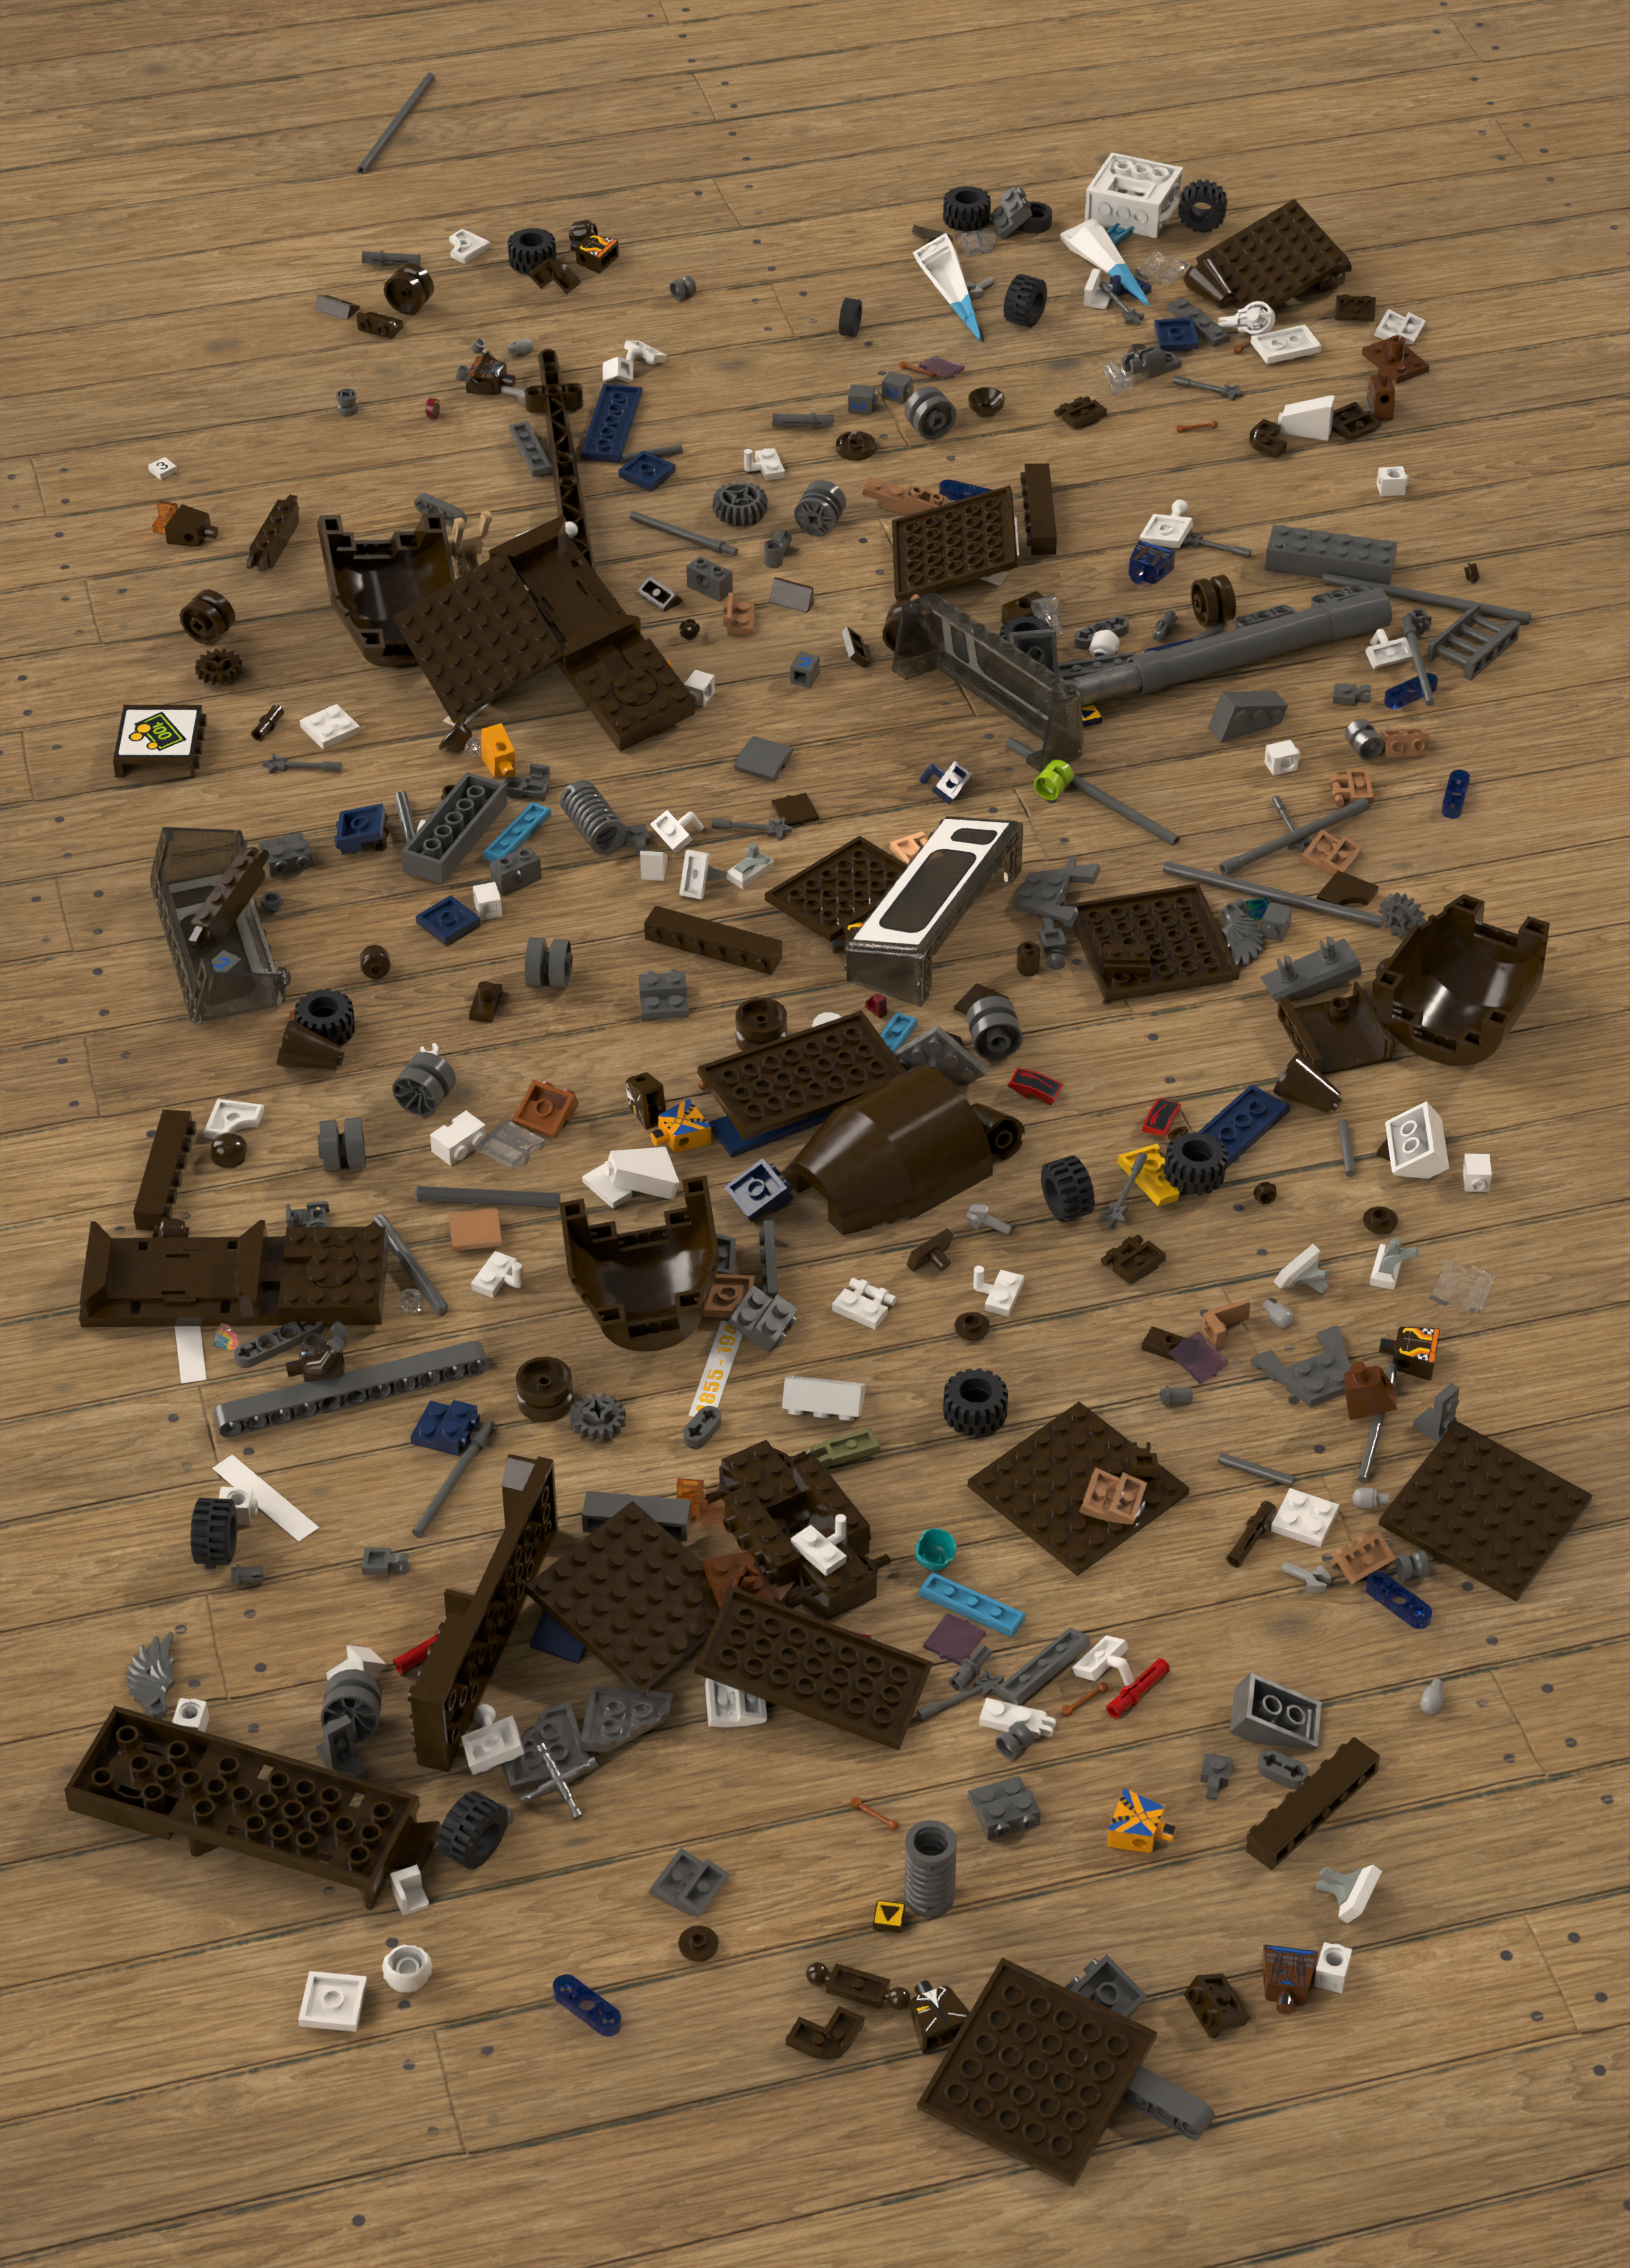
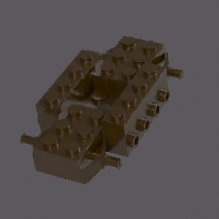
M764 1440L721 1459L719 1487L717 1490L705 1494V1500L709 1505L720 1499L725 1502V1519H723V1524L726 1531L734 1535L742 1551L754 1550L759 1565H763L766 1569L763 1575L768 1576L771 1585L776 1583L778 1587L792 1582H795L792 1588L799 1585L798 1594L785 1599L786 1607L792 1609L803 1604L804 1607L807 1606L820 1618L829 1620L877 1597L876 1574H878L879 1568L891 1564L888 1554H884L874 1560H870L869 1557L865 1556L869 1553L871 1541L870 1524L816 1456L809 1459L805 1450L794 1456H789L773 1448L767 1440ZM843 1514L846 1516V1537L835 1546L846 1555V1563L825 1576L796 1550L791 1543V1538L793 1537L791 1534L799 1533L812 1525L827 1539L835 1533V1517Z

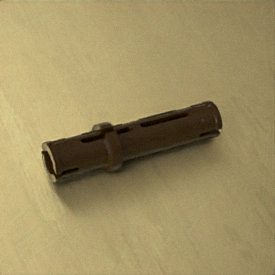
M1263 1501L1255 1515L1248 1519L1246 1529L1230 1554L1226 1557L1227 1562L1231 1566L1241 1567L1259 1536L1266 1532L1268 1522L1277 1511L1273 1503Z

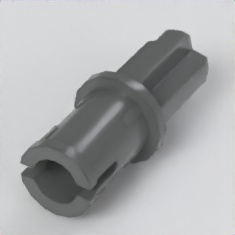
M1167 611L1163 618L1158 620L1152 635L1153 640L1161 642L1167 634L1171 633L1173 624L1178 619L1174 611Z
M980 1645L969 1659H964L961 1662V1667L949 1679L950 1686L954 1690L962 1692L971 1679L980 1674V1668L992 1655L991 1650L985 1645Z

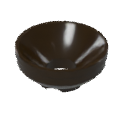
M982 387L973 390L969 394L968 402L970 408L979 416H993L1003 408L1005 396L995 388Z

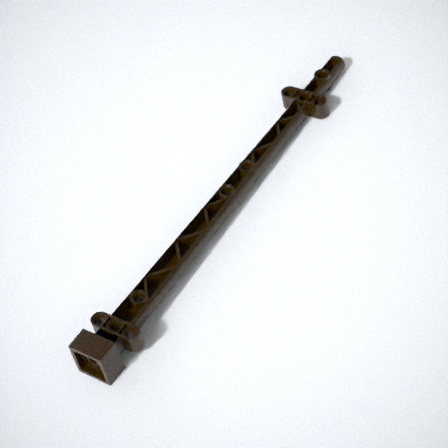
M544 349L538 355L541 385L530 386L525 389L526 410L531 413L545 412L558 517L564 515L566 522H573L577 526L578 532L571 540L596 572L567 411L583 407V387L578 383L563 384L557 353L552 349ZM577 561L570 563L573 568L579 566Z

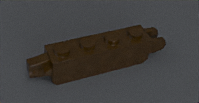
M289 495L286 500L278 499L250 546V554L246 561L247 569H253L254 566H259V571L274 568L299 523V506L296 495Z
M250 846L243 855L238 854L191 921L194 930L189 938V942L194 949L202 950L210 940L222 941L265 879L263 866L269 858L268 850L263 848L257 850L258 848Z

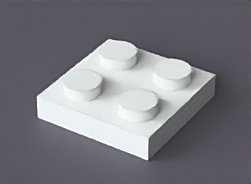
M337 704L300 720V727L322 749L360 733V726Z
M1290 1488L1272 1523L1271 1532L1321 1548L1338 1513L1339 1504Z
M309 1971L298 2019L299 2026L357 2032L367 1986V1977Z

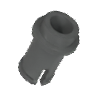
M1165 1386V1388L1160 1389L1161 1404L1166 1406L1175 1403L1192 1404L1193 1393L1191 1387L1169 1388V1386Z
M236 1564V1567H231V1583H237V1586H240L239 1583H264L263 1566L239 1567V1564Z

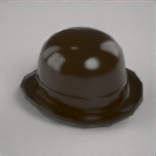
M462 717L445 736L439 745V750L445 747L452 752L460 753L468 747L472 741L473 734L464 723L466 717Z

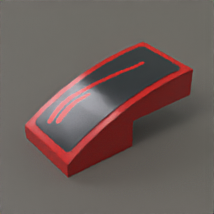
M1017 1068L1007 1086L1026 1098L1033 1094L1049 1105H1052L1063 1084L1040 1073Z
M1158 1098L1143 1124L1142 1131L1165 1138L1172 1128L1173 1120L1180 1113L1181 1104Z

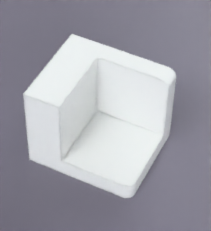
M615 357L603 362V381L608 382L615 378L625 382L632 381L633 361Z
M417 1865L390 1874L392 1892L403 1916L429 1908V1901L422 1888L421 1873Z

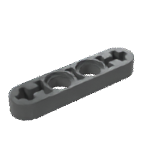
M290 1322L248 1341L234 1350L235 1363L241 1368L257 1365L320 1335L324 1331L323 1322H316L317 1325L314 1327L307 1325V1322H300L301 1325H298L297 1322ZM289 1333L297 1335L292 1339H287L284 1337ZM265 1344L275 1345L271 1349L262 1348Z

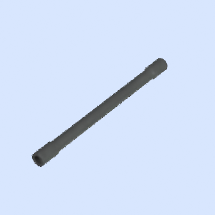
M1361 798L1310 824L1240 856H1235L1220 863V872L1224 876L1233 873L1249 863L1315 834L1322 829L1369 810L1370 804L1366 798Z

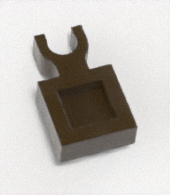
M1133 1442V1453H1130V1466L1133 1477L1148 1478L1158 1477L1159 1475L1157 1453H1150V1442H1146V1448H1139L1137 1442Z

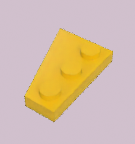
M1158 1143L1118 1155L1117 1164L1130 1176L1132 1166L1140 1152L1148 1156L1134 1182L1158 1207L1178 1201L1180 1193L1177 1187L1173 1188L1170 1182L1165 1179V1159L1160 1156Z

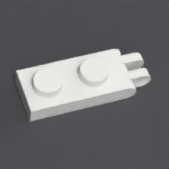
M986 1698L979 1718V1726L1008 1732L1009 1727L1015 1722H1021L1028 1727L1035 1739L1040 1738V1736L1051 1737L1054 1731L1053 1728L1056 1725V1720L1048 1717L1044 1711Z

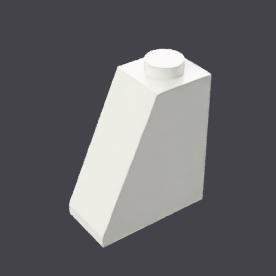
M1330 395L1286 405L1284 412L1279 413L1278 425H1281L1280 433L1328 441L1332 430L1335 396Z
M666 1147L610 1151L604 1168L605 1174L610 1177L613 1186L662 1198L675 1199L679 1180Z

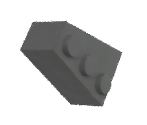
M1224 691L1220 696L1208 728L1220 742L1228 741L1281 724L1288 705L1276 691Z

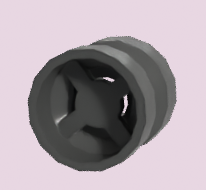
M689 275L682 277L680 281L675 280L671 282L669 286L670 292L676 300H681L686 295L689 296L696 292L695 281Z
M349 388L339 390L336 393L338 413L342 416L355 415L358 411L357 403L355 402L357 399L356 392Z
M1423 1550L1416 1551L1410 1556L1406 1554L1396 1556V1570L1402 1582L1411 1580L1414 1576L1419 1578L1429 1576V1561Z
M1015 1722L1009 1727L1007 1733H1002L995 1739V1743L999 1752L1004 1757L1014 1760L1020 1755L1021 1749H1027L1034 1743V1737L1026 1725L1021 1722Z

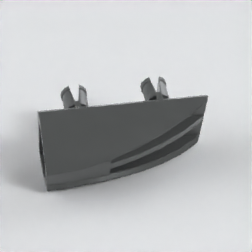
M1327 937L1326 946L1321 939L1319 942L1321 949L1293 962L1291 957L1284 955V964L1278 958V969L1260 976L1274 1001L1278 1002L1279 998L1288 997L1290 1001L1304 999L1360 977V962L1345 938L1334 942L1332 937Z

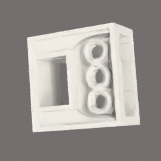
M1111 153L1086 190L1085 222L1094 218L1100 226L1111 228L1116 223H1120L1118 227H1122L1123 230L1134 226L1135 228L1132 233L1157 238L1180 202L1183 168Z

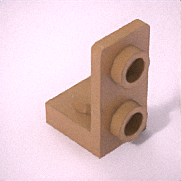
M1248 1299L1203 1313L1202 1331L1215 1351L1225 1348V1339L1228 1335L1226 1326L1249 1318L1250 1302Z

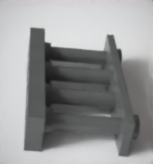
M1479 603L1467 609L1436 639L1431 640L1427 648L1429 651L1428 661L1432 662L1439 655H1443L1462 664L1465 668L1464 678L1470 681L1518 640L1520 622L1512 620L1502 627L1479 616L1481 605ZM1478 624L1497 634L1490 637L1471 627ZM1465 634L1485 644L1478 647L1460 637ZM1453 644L1473 655L1465 657L1448 649V647Z

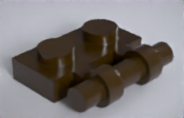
M1086 396L1084 398L1078 397L1069 404H1061L1059 408L1054 410V414L1056 417L1063 415L1062 420L1073 429H1076L1107 416V409L1096 400L1091 401L1090 397Z
M1137 1234L1133 1238L1128 1237L1119 1247H1113L1108 1250L1106 1255L1100 1260L1104 1266L1112 1263V1271L1131 1284L1166 1260V1253L1149 1240L1141 1245L1143 1239Z

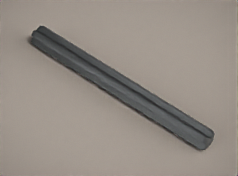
M417 1186L415 1190V1198L418 1201L559 1207L561 1202L560 1194L551 1192Z
M383 1214L375 1216L374 1222L380 1227L386 1226L390 1249L432 1309L439 1316L446 1314L449 1311L448 1304L387 1217Z

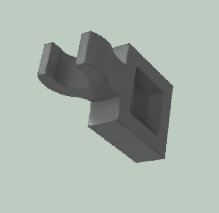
M1335 683L1333 704L1355 705V701L1369 703L1371 695L1364 693H1371V685H1362L1356 689L1357 685Z
M646 824L626 827L627 837L625 840L628 848L635 847L637 856H640V851H646L645 846L650 844V836Z
M1051 917L1042 918L1043 926L1039 931V940L1043 952L1049 953L1055 949L1066 950L1067 943L1062 928H1054Z
M365 1547L361 1566L362 1574L389 1575L390 1569L400 1574H407L410 1570V1563H408L409 1555L407 1553L392 1554L391 1548Z
M1205 1753L1200 1782L1207 1783L1206 1798L1217 1800L1219 1785L1228 1786L1232 1758Z

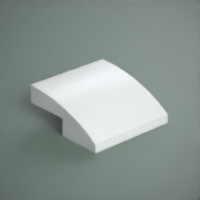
M1388 309L1374 336L1385 340L1399 335L1400 338L1404 337L1406 339L1405 344H1413L1426 321L1408 312L1406 317H1403Z
M706 1679L705 1691L709 1726L738 1727L766 1722L767 1712L764 1699L711 1679Z

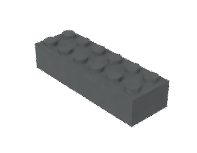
M1273 525L1266 550L1265 570L1323 578L1325 572L1390 585L1396 562L1398 542Z
M467 772L401 851L403 872L444 884L508 805L506 784Z

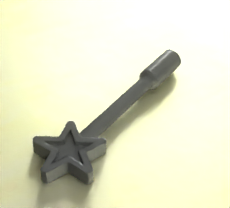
M1105 281L1100 282L1099 287L1124 311L1122 317L1126 318L1125 324L1134 323L1139 326L1140 320L1144 319V314L1137 313L1135 308L1130 311L1113 293V289Z
M1174 376L1173 383L1188 387L1191 385L1221 392V397H1229L1231 401L1235 397H1243V392L1239 390V385L1231 387L1225 384L1223 388L1192 381L1190 378Z
M1190 530L1183 541V547L1192 545L1198 548V544L1230 551L1233 554L1250 557L1252 551L1251 549L1239 546L1232 547L1203 540V535H1194L1193 530Z
M272 754L270 760H263V766L268 767L269 774L276 770L284 772L285 767L322 768L323 770L341 771L342 769L341 762H288L287 757L278 758L275 754Z
M1278 795L1273 796L1271 801L1277 812L1281 814L1289 831H1294L1295 828L1285 812L1286 808ZM1304 838L1288 845L1287 848H1297L1303 853L1304 846H1309L1312 839Z
M782 817L778 822L770 819L769 825L731 822V820L712 819L711 824L712 828L730 829L732 827L767 830V836L777 835L780 841L783 838V833L792 832V828L785 825V817Z
M1140 1152L1131 1169L1132 1173L1117 1205L1115 1206L1111 1202L1109 1211L1100 1214L1102 1219L1108 1220V1227L1110 1229L1117 1222L1127 1223L1123 1215L1128 1211L1126 1205L1123 1206L1137 1174H1140L1148 1156Z
M985 1670L984 1678L974 1680V1688L940 1703L935 1702L917 1710V1716L922 1721L940 1713L941 1709L982 1691L983 1698L987 1697L991 1692L998 1694L997 1688L1004 1682V1676L993 1677L988 1670Z

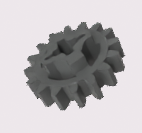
M1398 892L1394 895L1389 894L1380 903L1379 913L1383 914L1380 920L1385 921L1386 925L1384 927L1390 928L1392 935L1397 933L1400 939L1404 936L1406 937L1415 925L1421 926L1427 922V920L1422 918L1425 912L1419 910L1421 905H1416L1413 897L1410 900L1407 899L1405 893L1402 896Z
M592 1393V1398L590 1399L582 1396L583 1402L576 1401L575 1408L570 1410V1425L573 1427L574 1433H580L581 1439L587 1436L590 1437V1442H593L595 1438H599L600 1442H604V1437L612 1440L614 1439L613 1433L621 1434V1427L626 1425V1411L622 1407V1402H616L615 1396L607 1399L606 1393H603L601 1397H597L595 1393Z

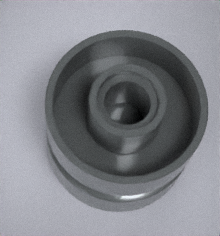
M529 937L525 956L526 986L543 987L546 975L548 974L551 988H567L573 967L570 940L553 939L550 951H548L546 938Z
M990 996L978 1000L969 1008L966 1020L975 1051L978 1055L990 1060L1002 1059L1014 1054L1020 1048L1023 1035L1011 1001L1000 996Z
M419 1052L412 1057L405 1069L395 1080L392 1092L396 1101L405 1110L412 1114L426 1117L434 1114L441 1105L444 1098L454 1087L456 1076L451 1066L441 1057L429 1052Z
M361 1117L346 1118L342 1134L339 1133L336 1120L320 1121V1135H317L319 1157L323 1159L324 1171L341 1170L342 1157L344 1156L347 1157L350 1169L366 1168Z
M347 1669L333 1675L325 1687L321 1713L322 1727L332 1720L347 1715L352 1721L355 1744L372 1737L379 1725L383 1696L382 1687L378 1680L368 1672L358 1669Z

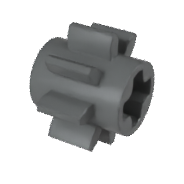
M1417 608L1412 610L1411 613H1407L1411 617L1412 624L1416 627L1417 635L1424 634L1425 630L1429 631L1432 616H1427V612L1424 609Z

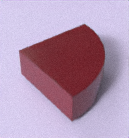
M875 994L865 1002V1007L878 1018H882L886 1015L887 998L881 994Z

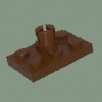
M1399 335L1362 348V355L1377 368L1388 370L1391 379L1396 384L1429 372V365L1405 345L1406 339L1404 337L1400 338Z
M754 1550L704 1559L702 1565L719 1609L722 1607L730 1586L774 1602Z

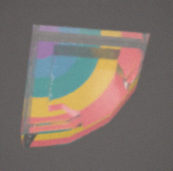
M221 1323L213 1339V1347L234 1351L239 1346L238 1337L232 1331L231 1326Z

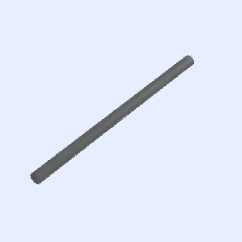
M427 73L358 166L357 171L359 173L365 174L434 81L435 76L433 73Z
M1325 572L1322 583L1341 587L1362 584L1370 589L1381 588L1387 596L1464 611L1479 603ZM1479 603L1481 604L1479 614L1530 623L1532 615L1530 612Z
M1012 737L1006 741V747L1043 769L1051 762L1050 759ZM1074 774V778L1070 782V785L1169 844L1174 846L1180 841L1178 835Z
M1165 861L1163 866V872L1310 910L1382 927L1384 922L1380 920L1381 915L1167 861Z

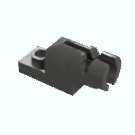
M1157 345L1137 350L1135 354L1132 352L1122 357V365L1125 372L1129 371V375L1142 373L1148 379L1181 368L1182 363L1171 351L1165 353Z

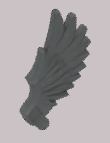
M1238 899L1233 903H1228L1222 909L1226 925L1221 930V933L1229 950L1231 949V955L1236 966H1238L1241 960L1243 967H1247L1249 956L1253 960H1257V952L1259 954L1263 952L1262 946L1264 942L1262 939L1264 935L1261 934L1258 923L1253 922L1254 919L1246 917V913H1243L1241 908L1244 907L1245 903L1242 899Z
M172 1632L167 1634L160 1646L158 1636H154L148 1653L144 1646H140L139 1658L136 1655L131 1657L134 1665H128V1670L131 1674L128 1673L126 1675L130 1695L134 1696L136 1702L141 1703L142 1707L147 1711L145 1715L162 1719L168 1712L165 1702L166 1694L175 1684L172 1676L174 1661L173 1658H169L174 1637Z

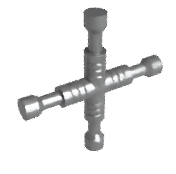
M546 1743L539 1744L536 1750L543 1757L551 1780L538 1786L539 1789L532 1793H525L520 1796L522 1802L527 1806L533 1799L541 1795L545 1796L557 1789L563 1801L567 1802L573 1820L580 1818L583 1813L572 1799L574 1796L567 1783L579 1777L580 1773L597 1767L596 1760L592 1756L584 1764L577 1768L574 1766L561 1774L556 1762L552 1761L548 1754Z

